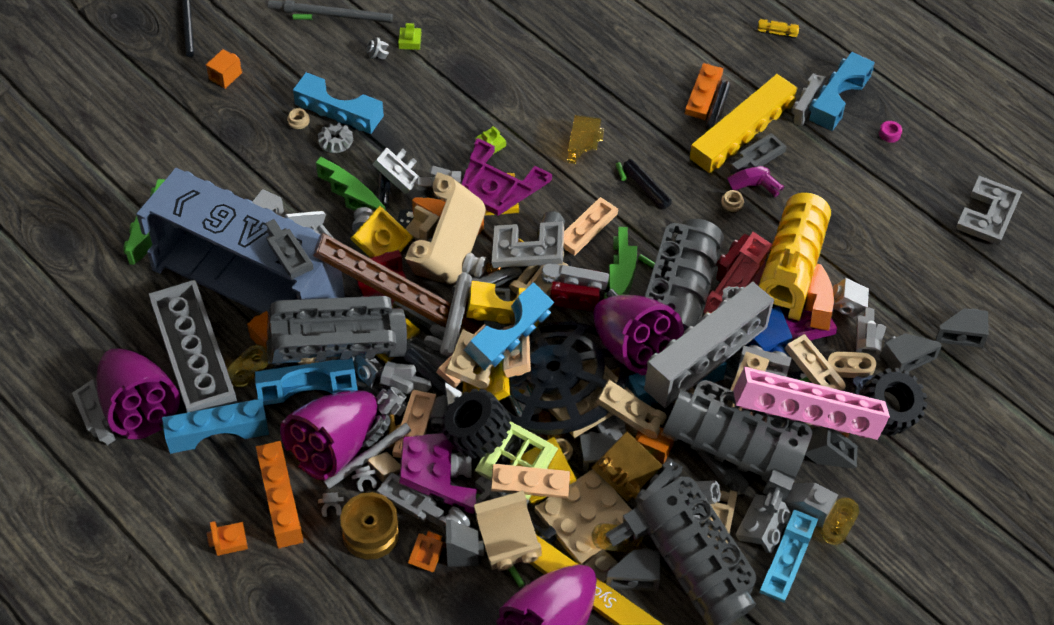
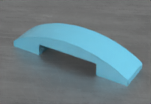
M794 509L759 593L783 603L785 602L817 524V518Z

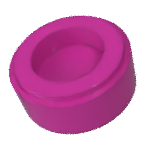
M894 121L882 123L879 130L881 139L891 143L898 141L902 134V127Z

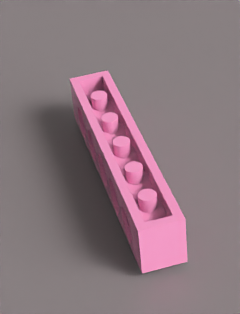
M748 367L743 368L733 390L736 406H740L743 409H753L768 415L785 417L792 421H802L816 427L831 428L838 432H847L862 438L878 440L890 418L885 401Z

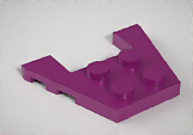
M477 138L462 185L483 201L487 211L499 216L551 182L552 174L534 166L525 179L521 181L486 164L495 152V146Z
M443 433L404 437L401 450L399 483L428 496L431 493L444 498L445 503L452 506L454 503L465 507L464 511L474 514L476 489L450 485L452 450H458Z

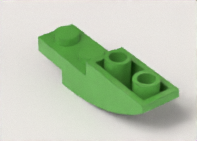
M164 179L157 180L155 188L151 189L150 197L165 181ZM137 216L135 222H132L130 225L129 241H125L124 254L127 255L129 264L132 265L148 254L147 251L152 247L149 232L146 235L142 234Z
M618 227V236H613V250H617V255L613 256V264L609 266V278L606 288H609V290L613 289L618 295H628L634 281L637 246H628V227Z

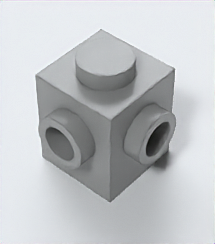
M847 278L832 287L834 297L833 309L854 318L863 312L865 308H868L869 288Z

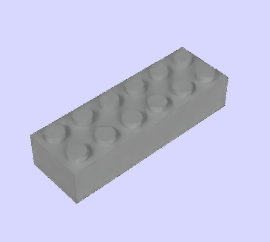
M192 280L149 293L153 311L187 413L236 404V395L196 281Z
M751 282L746 287L739 288L731 299L722 301L714 312L704 315L696 326L687 328L683 336L677 340L670 341L661 353H655L650 357L647 362L648 368L645 376L644 390L664 408H667L677 400L681 389L684 391L691 389L767 328L774 299L754 282Z

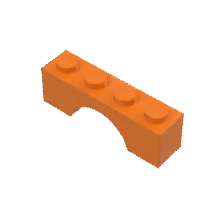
M281 441L256 446L278 549L304 543Z

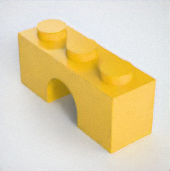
M479 281L471 282L467 300V318H474L479 321H494L500 324H515V315L511 308L514 301L508 302L498 298L495 293L496 284ZM525 288L518 289L516 298L525 290ZM539 320L534 324L535 327H537Z

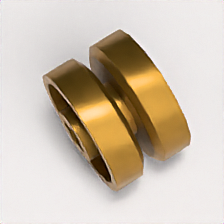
M371 492L361 493L351 498L344 505L340 520L343 542L348 551L356 557L366 560L379 559L389 554L396 546L399 538L397 510L392 501L384 495Z

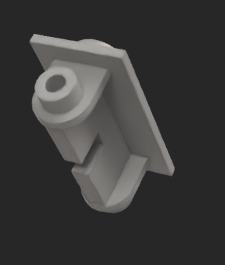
M362 355L351 356L353 357L355 372L370 388L373 387L376 378L381 380L384 366L375 358L368 360L363 359Z

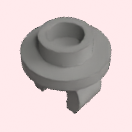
M374 37L367 44L366 51L369 57L375 58L377 56L380 59H385L389 52L385 51L388 43L380 41L378 37Z
M370 466L355 469L356 475L351 477L352 479L359 478L357 488L360 492L363 491L362 482L364 480H369L372 488H376V480L370 476L377 473L376 469L371 470Z
M338 492L323 494V499H318V503H325L322 507L323 517H327V508L329 506L336 508L337 516L341 515L342 509L337 501H344V498L338 497Z

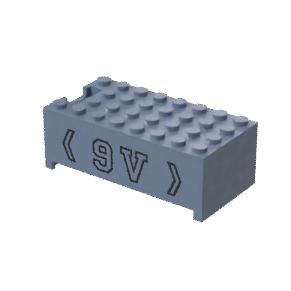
M175 168L136 213L142 234L146 235L148 232L150 234L152 247L147 253L152 270L159 274L165 268H168L261 314L265 311L269 313L270 305L276 301L345 298L342 272L313 256L320 234L309 227L296 224L290 218L281 217L268 208H262L249 199L240 198L227 189L223 190L208 180L204 181L197 178L188 171L184 172ZM275 219L281 230L285 228L290 229L312 261L314 269L291 280L268 245L266 237L269 234L267 233L265 223Z

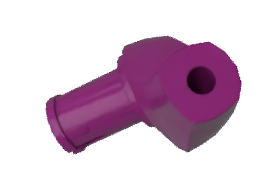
M764 166L747 168L728 177L733 190H739L747 186L762 185L774 197H777L780 194L779 190L782 191L784 189V186L770 175V170Z

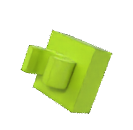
M406 23V28H400L399 49L420 50L421 28H415L413 23Z
M494 126L475 138V141L479 138L495 146L494 153L506 147V140Z

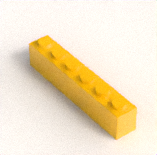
M776 74L691 145L690 159L708 173H711L715 168H720L728 157L734 156L741 146L745 143L748 144L754 135L759 131H764L773 119L777 120L786 108H791L794 105L797 87Z

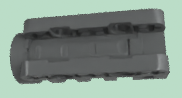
M689 219L681 224L672 223L666 227L645 297L657 300L677 312L682 319L684 332L690 326H696L703 318L704 308L724 240V235L719 227L702 219ZM677 233L675 242L671 241L672 235ZM663 270H667L665 276L661 275ZM660 287L664 289L663 294H658Z
M391 298L282 300L273 302L269 308L266 347L268 363L274 364V368H279L280 364L301 362V358L325 361L326 357L335 356L339 360H349L354 355H362L363 359L374 358L375 354H386L387 357L405 356L407 348L405 314L402 308H392Z
M704 380L699 382L693 394L681 389L661 435L675 442L677 439L691 444L690 448L697 452H700L701 449L714 455L713 459L722 463L724 460H727L737 465V469L744 473H747L749 470L760 475V480L766 482L763 493L767 496L763 508L769 514L771 512L777 513L781 501L784 502L791 491L794 479L803 462L812 437L811 428L801 421H792L785 417L768 415L753 409H742L740 411V406H736L734 392L711 381ZM723 400L732 401L735 407L726 406ZM770 421H778L782 428H775L771 425Z
M681 477L641 502L637 508L623 515L622 524L605 533L613 547L630 536L636 541L648 533L706 625H730L756 605L750 595L756 581L754 570L692 478ZM695 515L702 516L703 518H696ZM722 559H729L732 563H726Z

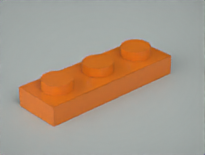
M703 63L686 106L685 115L706 120L724 68Z

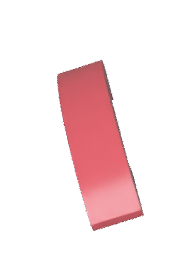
M752 232L741 248V254L716 290H712L707 297L704 313L707 311L712 313L718 308L722 302L723 289L726 287L738 286L741 288L743 286L746 287L752 282L773 246L770 242Z

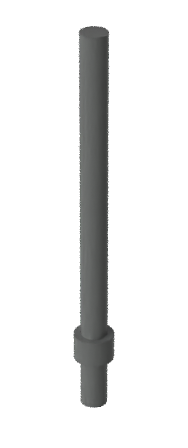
M285 0V2L268 1V8L284 10L287 13L297 11L393 22V14L301 4L295 3L294 0Z

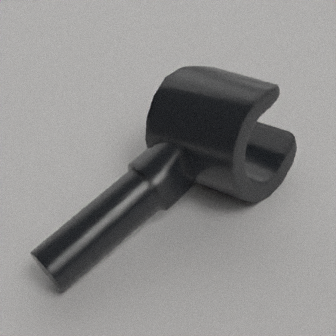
M532 523L535 533L550 544L557 539L555 536L556 530L551 525L542 529L540 526Z

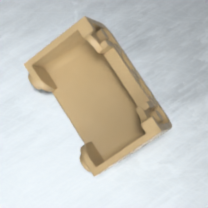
M437 172L433 182V191L437 197L446 203L432 241L417 240L413 242L408 249L405 260L415 275L447 285H454L457 282L458 275L462 273L466 255L472 251L486 209L483 201L449 175Z

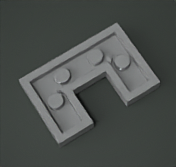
M979 176L970 197L990 204V209L987 215L965 207L956 229L1000 245L1022 192Z
M563 221L540 223L539 241L518 242L519 229L517 224L494 226L493 268L535 266L547 263L563 264Z

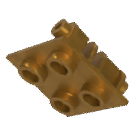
M626 431L591 468L628 502L632 497L636 499L641 491L640 488L663 465Z

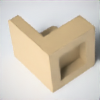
M416 205L414 208V219L406 227V230L413 236V239L430 242L429 238H433L439 222V216Z

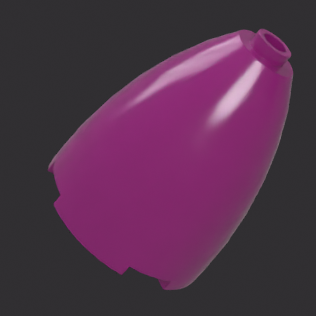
M637 295L612 296L600 301L594 308V324L604 346L621 364L641 375L647 374V362L652 355L661 353L670 341L679 339L684 333L682 319L671 307L647 297Z
M110 349L102 355L97 368L96 389L103 415L112 431L126 436L127 439H142L162 430L163 428L160 426L163 424L162 417H168L172 414L176 415L180 404V395L173 382L156 364L136 352L126 349ZM138 406L146 418L141 417L140 413L136 409Z
M343 391L315 399L298 408L281 423V439L286 451H292L298 461L301 462L298 467L311 477L318 480H326L328 477L335 476L354 458L363 446L366 434L373 427L377 415V398L367 391Z
M578 564L551 571L535 579L515 593L499 609L500 618L497 620V625H586L596 595L597 580L594 570L587 565Z

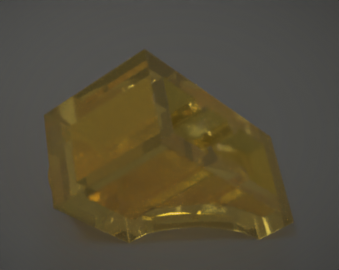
M575 115L568 147V163L576 164L578 158L584 152L591 149L597 150L598 142L603 141L604 128H601L600 118Z

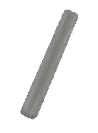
M462 272L457 278L440 349L441 354L446 355V357H450L453 354L457 344L472 277L465 272Z

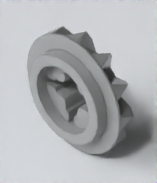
M330 123L327 128L322 127L321 132L318 133L319 146L327 152H343L353 142L352 131L349 130L347 125L341 126L340 123L334 126ZM331 135H333V136L339 135V138H336V137H335V138L332 139V138H331Z

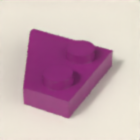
M779 306L792 334V341L804 334L809 340L836 334L837 327L832 318L829 331L810 327L811 311L803 309L800 321L788 318L789 311H783V307Z

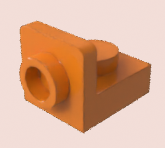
M215 521L210 522L211 531L207 532L210 547H215L217 556L248 549L243 522L217 527Z
M428 531L427 535L419 533L408 563L434 572L442 549L446 548V542L441 541L442 536L434 532Z

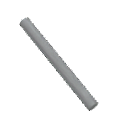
M404 423L349 462L335 476L328 477L323 482L330 489L353 473L355 469L367 463L368 459L378 455L411 431L407 423Z

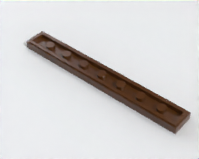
M325 233L319 236L313 253L314 257L446 328L451 303ZM464 311L459 333L465 330L475 334L484 325V321L467 318V312Z

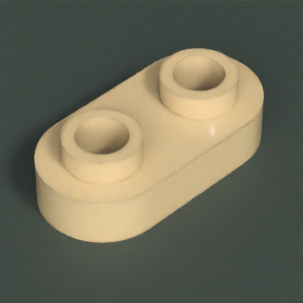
M834 352L828 358V363L840 377L855 378L859 376L864 378L873 375L876 368V360L867 353Z

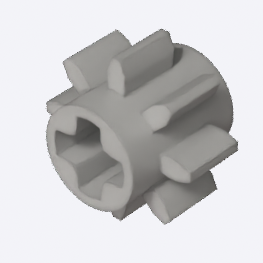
M391 387L388 391L382 389L376 397L379 404L378 410L388 417L390 414L401 416L407 408L404 401L406 399L405 394L395 387Z

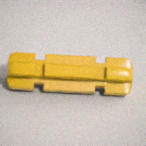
M760 19L757 29L759 32L766 33V31H769L771 34L784 36L789 34L790 37H797L799 25L791 24L788 26V23L771 21L770 23L768 20Z

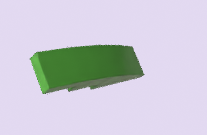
M323 157L318 159L316 162L318 177L331 183L332 192L345 198L346 207L354 211L362 207L375 211L381 206L386 210L385 206L373 192L357 178Z

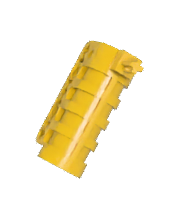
M798 193L787 200L759 283V287L774 299L773 304L789 308L788 318L800 321L831 217V209L828 203L823 198L812 193Z

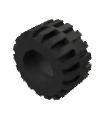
M900 368L885 369L862 386L863 389L859 392L861 396L885 401L884 392H888L898 400L900 412L892 410L886 403L890 418L881 432L883 435L887 433L890 436L897 433L900 434L919 422V419L925 414L923 410L927 408V403L924 400L927 398V395L922 393L924 387L922 383L918 384L916 382L917 378L914 375L910 377L909 372L906 370L900 372Z
M472 389L471 392H463L462 396H457L453 399L454 402L449 404L447 412H444L442 416L444 420L441 422L442 432L463 456H470V458L475 459L477 456L482 458L487 453L495 452L494 449L500 447L503 444L502 441L507 439L509 435L507 431L511 429V424L509 423L511 417L490 391Z

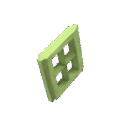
M510 421L511 429L507 431L509 434L507 439L502 441L503 444L500 447L494 449L495 452L487 453L485 457H482L475 472L492 481L493 464L497 462L501 454L513 460L512 466H516L519 463L524 467L547 469L558 448ZM513 434L525 440L516 456L504 450ZM529 443L541 449L533 465L520 459ZM525 495L526 500H529L531 495Z

